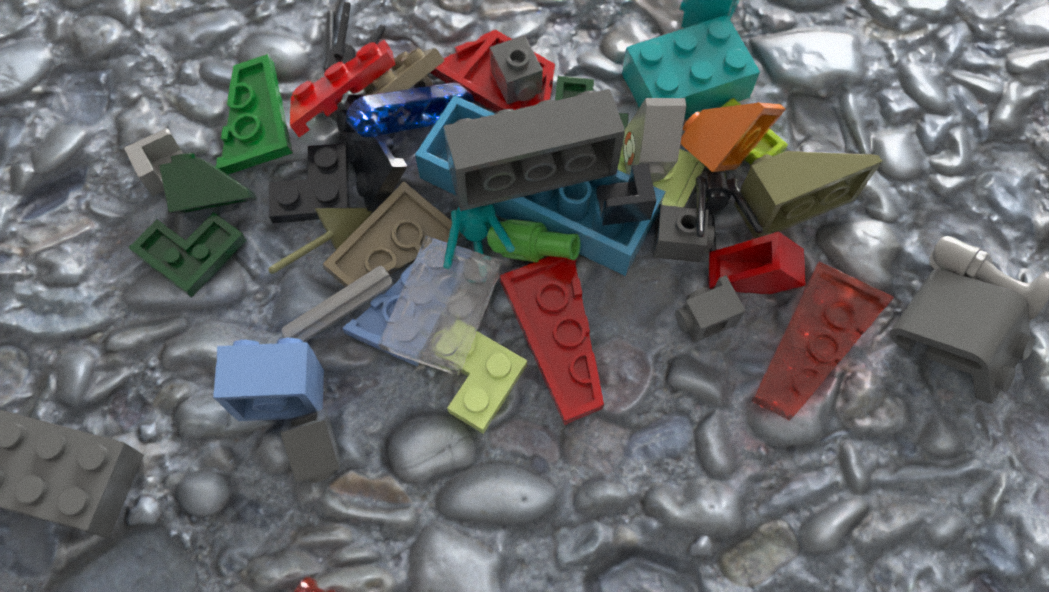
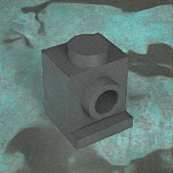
M723 276L718 279L714 289L709 291L708 287H703L689 294L686 297L684 306L675 310V317L681 330L684 333L688 332L695 343L736 326L746 310L727 276Z

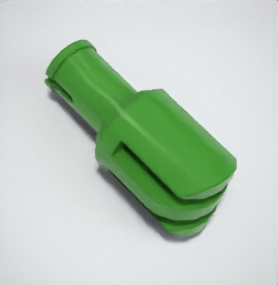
M510 219L505 222L499 221L515 247L512 253L506 250L493 227L489 229L487 234V241L491 249L509 259L538 262L544 256L575 260L580 252L581 242L578 234L549 232L541 222Z

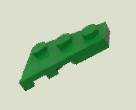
M266 54L233 65L227 105L230 108L227 126H223L221 140L224 142L222 157H217L216 167L228 175L293 154L273 60Z

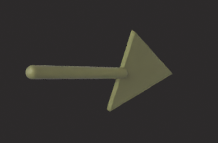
M315 208L326 233L270 266L268 272L275 274L331 240L335 250H337L371 215L372 211H367V208Z

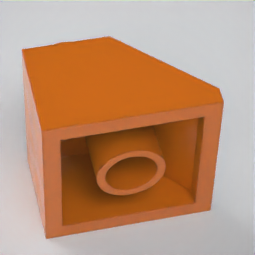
M760 102L705 109L700 113H694L683 126L685 133L681 137L680 144L712 172L736 170L786 109L781 104Z

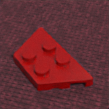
M495 29L480 36L476 41L466 42L455 47V53L443 58L445 61L432 70L430 74L497 113L504 109L516 110L537 105L545 100H551L555 63L534 52L543 69L542 93L536 94L529 100H519L507 105L490 70V47L512 39Z

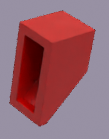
M778 231L709 252V288L714 289L718 279L723 276H727L735 292L770 295L806 286L804 248Z

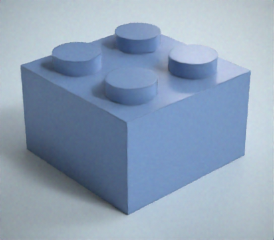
M282 338L277 340L276 344H260L253 340H237L233 342V345L217 346L213 398L237 421L291 419L323 409L324 369L308 342H303L297 338Z

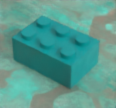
M728 15L626 47L622 75L639 108L645 98H685L686 110L684 120L689 119L696 112L700 113L705 109L720 108L732 98L738 102L750 98L760 74L759 68Z

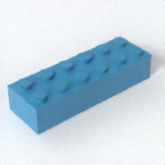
M454 95L415 154L419 178L456 195L448 166L444 126L454 124L461 119H476L494 115V113ZM617 170V175L497 202L491 205H494L495 214L506 220L517 219L541 222L549 232L578 234L581 242L580 255L626 276L657 218L665 191L654 187L656 204L651 220L602 226L596 190L600 185L628 182L630 175Z

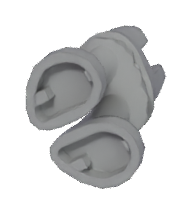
M950 236L943 237L938 241L929 257V265L933 270H945L1007 288L1021 294L1028 302L1029 322L1038 315L1049 300V271L1043 272L1030 283H1024L998 270L992 263L991 254L982 251L979 247L971 246Z

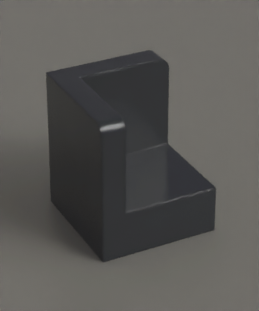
M648 164L632 165L628 182L597 187L596 196L602 226L651 220L656 204V196Z

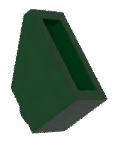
M195 153L174 155L170 157L171 163L159 165L170 213L184 214L256 200L254 191L210 162L196 158Z

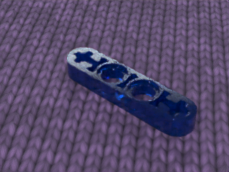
M455 82L366 95L352 103L347 111L346 120L362 137H374L433 126L454 95L472 104L474 103V97L462 85ZM431 102L430 106L424 111L425 107ZM403 106L402 110L394 116L395 112Z

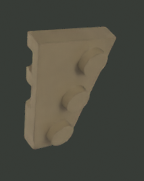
M403 182L323 263V268L345 287L378 266H383L390 275L415 262L435 242L443 246L446 245L452 221L406 182Z

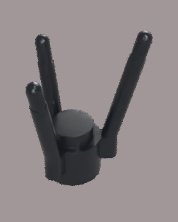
M345 1L343 4L335 46L334 12L332 10L327 11L326 56L323 65L325 71L335 63L343 62L345 64L357 57L355 48L345 43L351 4L348 1ZM384 24L379 25L368 44L371 42L377 44L386 28Z
M711 170L701 173L695 179L697 186V237L701 238L705 234L706 210H708V225H714V240L709 252L717 250L714 211L725 208L731 196L734 197L757 233L763 232L762 225L739 190L737 179L728 180L727 174L724 171L712 172Z

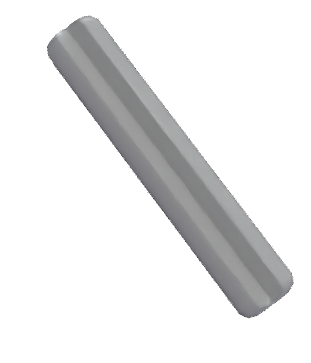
M383 266L376 267L284 326L281 330L283 338H297L303 342L308 341L392 287L393 281L391 276Z

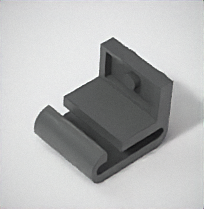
M940 269L930 272L890 331L892 340L902 349L910 352L916 342L929 345L926 351L927 359L972 374L975 398L993 404L1000 391L1006 392L1010 388L1014 380L1016 365L1020 359L1026 360L1030 356L1035 341L1034 337L1030 336L1028 302L1021 294L1007 288Z

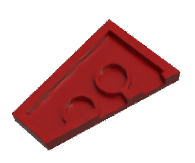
M385 40L378 44L371 42L363 46L356 53L357 57L345 64L343 62L335 63L325 71L324 77L314 83L311 81L304 82L293 91L290 102V127L299 138L310 130L306 123L317 114L324 113L325 116H329L337 110V105L342 101L346 92L350 91L351 94L362 91L396 65L393 52Z

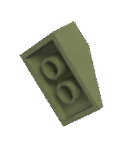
M786 151L773 157L771 155H764L750 165V170L740 189V192L762 225L763 232L757 233L736 201L734 205L754 238L778 231L781 232L856 200L882 163V159L879 155L800 151Z

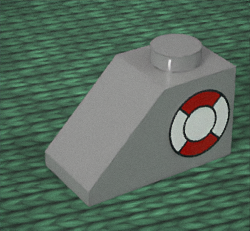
M645 98L625 129L622 147L626 174L630 175L632 165L648 164L652 182L662 180L678 162L686 110L685 98Z

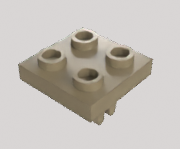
M419 47L409 54L406 51L402 52L394 58L396 65L369 84L359 94L364 95L371 108L387 107L402 127L405 125L409 127L414 123V119L400 98L402 94L412 86H415L429 105L432 103L437 104L442 100L428 76L432 70L445 61L437 48L422 51Z

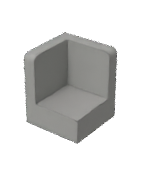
M163 129L124 148L139 179L152 196L164 191L159 165L171 163V156L183 154L169 129Z

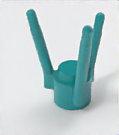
M489 204L460 211L458 207L457 210L451 211L452 224L443 267L447 270L451 268L460 230V233L466 239L473 241L479 279L482 284H485L488 278L482 239L487 236L491 226L509 253L514 252L515 247L496 217L494 205Z

